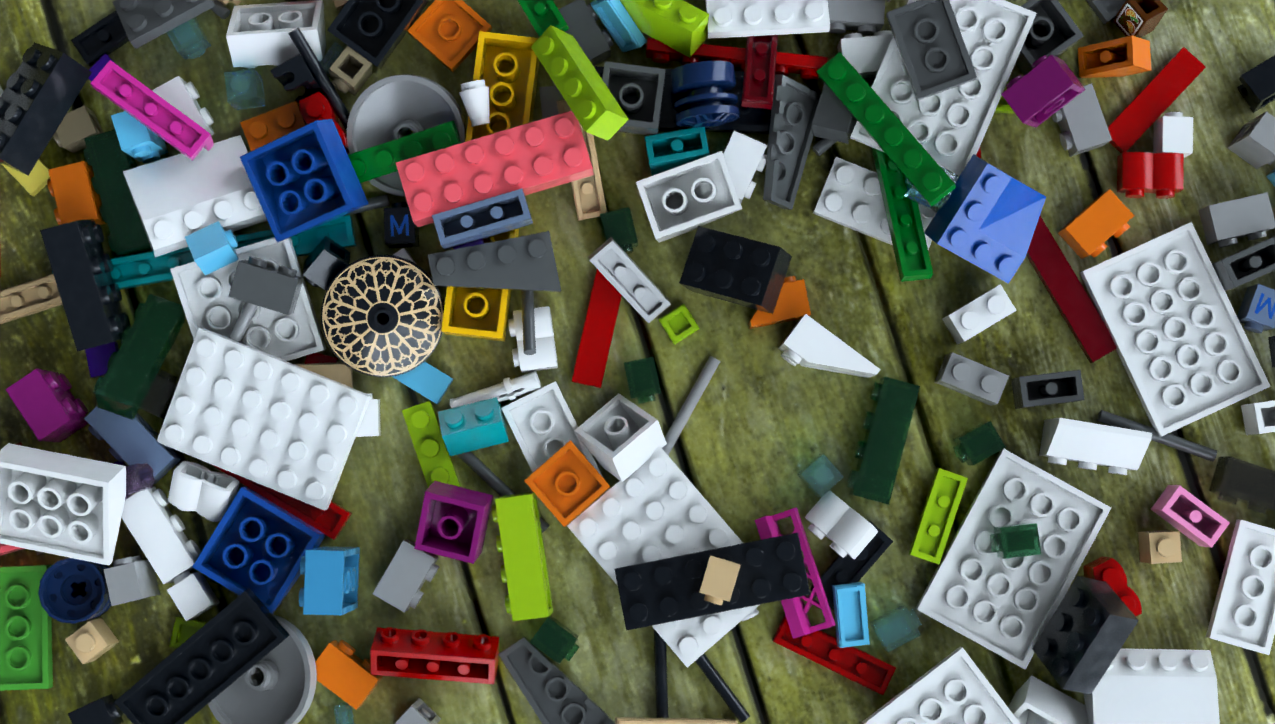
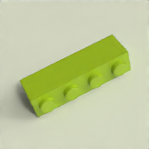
M620 0L641 32L689 58L706 40L709 14L683 0Z
M550 25L531 48L585 132L608 141L629 119L574 36Z
M534 492L500 496L495 499V504L492 505V516L494 522L499 524L500 534L496 536L498 552L503 553L504 565H501L502 582L507 583L509 595L505 596L506 611L508 614L511 613L512 621L549 617L553 613V605L537 495Z

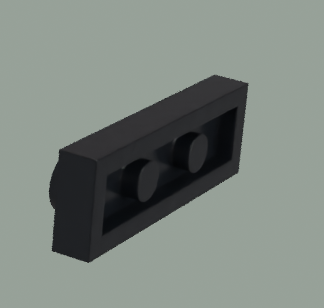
M871 521L869 522L877 529L878 533L854 560L848 554L844 558L838 555L820 576L832 610H834L832 585L859 582L893 543V540ZM812 585L809 589L811 592L814 588V585Z

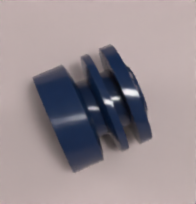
M702 61L685 64L671 71L673 94L685 97L674 103L675 110L680 112L676 114V125L687 128H711L739 118V108L733 106L738 102L737 95L724 93L736 85L734 64L727 61Z
M74 558L57 561L46 570L40 580L38 594L41 606L50 617L62 623L75 624L100 617L111 607L103 570L110 567ZM86 583L85 591L87 594L79 595L81 588L78 584Z

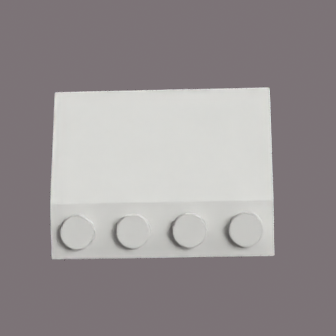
M241 135L216 142L209 151L203 148L193 161L181 153L123 171L155 257L188 247L185 236L217 221L220 222L225 231L231 229L232 232L267 221L240 159L241 156L248 153Z
M8 443L0 450V544L110 565L113 561L126 497V466Z
M1120 649L1092 694L1083 693L1089 724H1220L1217 676L1210 650Z

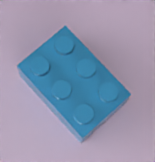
M323 546L308 549L305 556H301L300 574L305 575L304 588H300L299 606L303 607L304 615H344L358 608L360 547Z

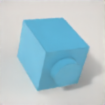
M219 221L185 236L194 261L205 275L239 260L234 249L239 244L231 229L225 231Z

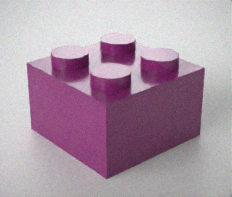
M1054 55L1040 57L1031 65L1032 70L1023 77L1019 75L1013 78L1006 85L1007 90L1001 94L1023 124L1035 128L1086 90L1065 61Z
M36 368L5 389L39 441L62 442L89 424L84 419L88 413L87 407L79 398L75 399L69 390L72 388V385L62 373L59 374L58 372Z
M434 481L425 491L414 549L474 564L483 550L493 495Z

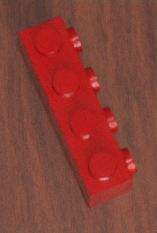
M377 627L370 650L371 675L495 684L499 662V637L485 634L471 635L458 634L456 632L445 633Z

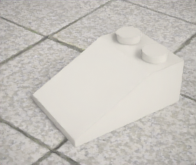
M722 151L636 182L652 231L658 242L697 229L698 226H704L742 209Z
M807 314L798 321L778 348L783 352L781 357L793 366L800 364L803 367L864 378L875 376L881 370Z

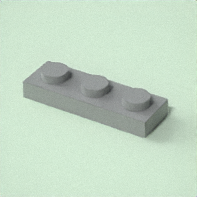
M612 237L588 256L589 261L648 324L671 305L670 300Z

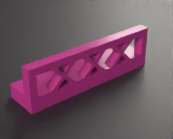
M111 60L90 83L95 90L192 161L203 148L209 151L214 146L209 132Z
M797 508L755 520L761 540L783 536L777 521L790 516L795 527L793 533H798L801 550L804 555V565L809 570V572L806 571V575L812 579L814 588L810 597L806 595L781 600L793 639L836 625ZM812 604L822 609L826 622L811 626L807 614Z

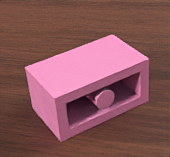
M1168 485L1151 508L1153 512L1202 547L1212 548L1230 524V522L1180 485Z

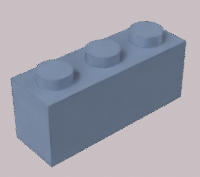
M523 189L432 215L440 244L444 250L533 224Z
M110 393L84 418L90 424L88 430L99 440L104 439L111 446L109 452L118 461H125L132 468L130 474L141 484L144 482L146 484H156L182 459L172 448L157 441L159 434L120 394Z

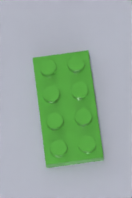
M51 564L0 566V691L49 689L53 687L52 617L41 606L38 594L40 580L46 570L51 567Z

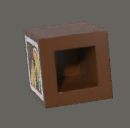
M1126 0L1113 22L1125 36L1133 35L1141 38L1155 29L1168 8L1160 0Z

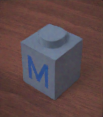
M1261 284L1247 287L1237 315L1240 323L1245 324L1244 328L1246 330L1261 334L1263 331L1275 329L1274 289Z

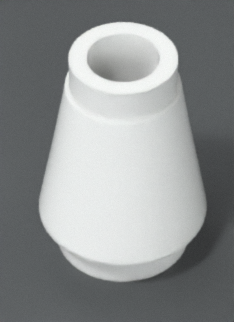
M485 80L460 84L462 91L459 94L472 127L489 124V87H486Z

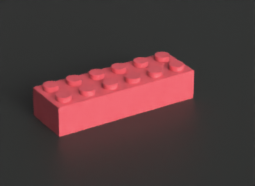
M572 110L396 162L412 221L417 227L434 223L432 215L518 189H523L524 194L529 195L594 175L579 121Z

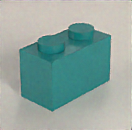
M694 127L645 136L652 176L710 155L705 127Z
M497 397L438 412L441 435L450 456L509 442L505 418Z

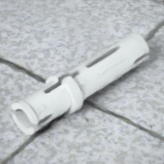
M535 370L510 379V377L504 378L503 382L454 399L452 398L450 399V406L455 408L495 397L498 398L499 402L508 399L514 401L517 400V396L542 387Z

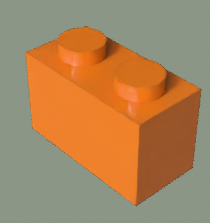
M80 161L48 170L50 179L47 180L50 194L52 197H55L57 208L54 209V215L58 225L94 219L95 223L99 225L107 223L92 165L85 161Z
M1109 189L1097 197L1063 227L1058 234L1081 259L1090 255L1095 258L1108 247L1105 242L1112 235L1118 238L1130 228L1127 222L1134 215L1114 192Z
M333 640L315 661L317 681L357 710L362 706L383 676L371 675V660L365 658L363 661L354 654L356 650L350 644L343 640H340V642Z

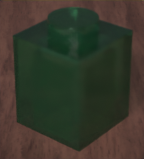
M630 207L600 214L606 241L612 237L627 254L634 252L633 247L638 246V239Z
M654 357L625 362L624 367L631 400L637 399L638 404L656 401L655 395L661 394Z
M985 421L953 439L956 444L953 447L955 454L962 463L966 461L968 466L975 465L1006 448L991 421Z
M1029 522L993 527L994 534L990 535L992 551L997 552L998 558L1006 559L1041 554L1037 523Z
M551 615L545 620L530 641L531 644L558 664L564 658L570 661L580 647L575 643L579 636Z

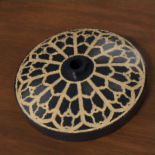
M370 255L348 264L331 281L324 295L321 307L322 330L327 344L333 353L348 367L369 376H397L421 365L437 347L443 333L441 329L444 304L437 286L433 285L430 275L414 262L395 255ZM380 313H386L389 316V320L380 323L377 316Z

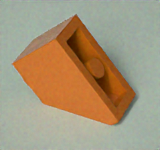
M1131 35L1079 47V77H1124L1152 71L1150 41Z
M796 276L785 277L773 314L757 310L748 323L749 329L799 320L805 314L810 317L811 311L804 279L796 281Z

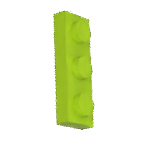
M429 400L402 410L428 488L434 481L460 487L461 484L452 458L441 435L440 424L432 401Z
M941 468L936 469L909 555L938 565L940 564L968 480L967 477Z

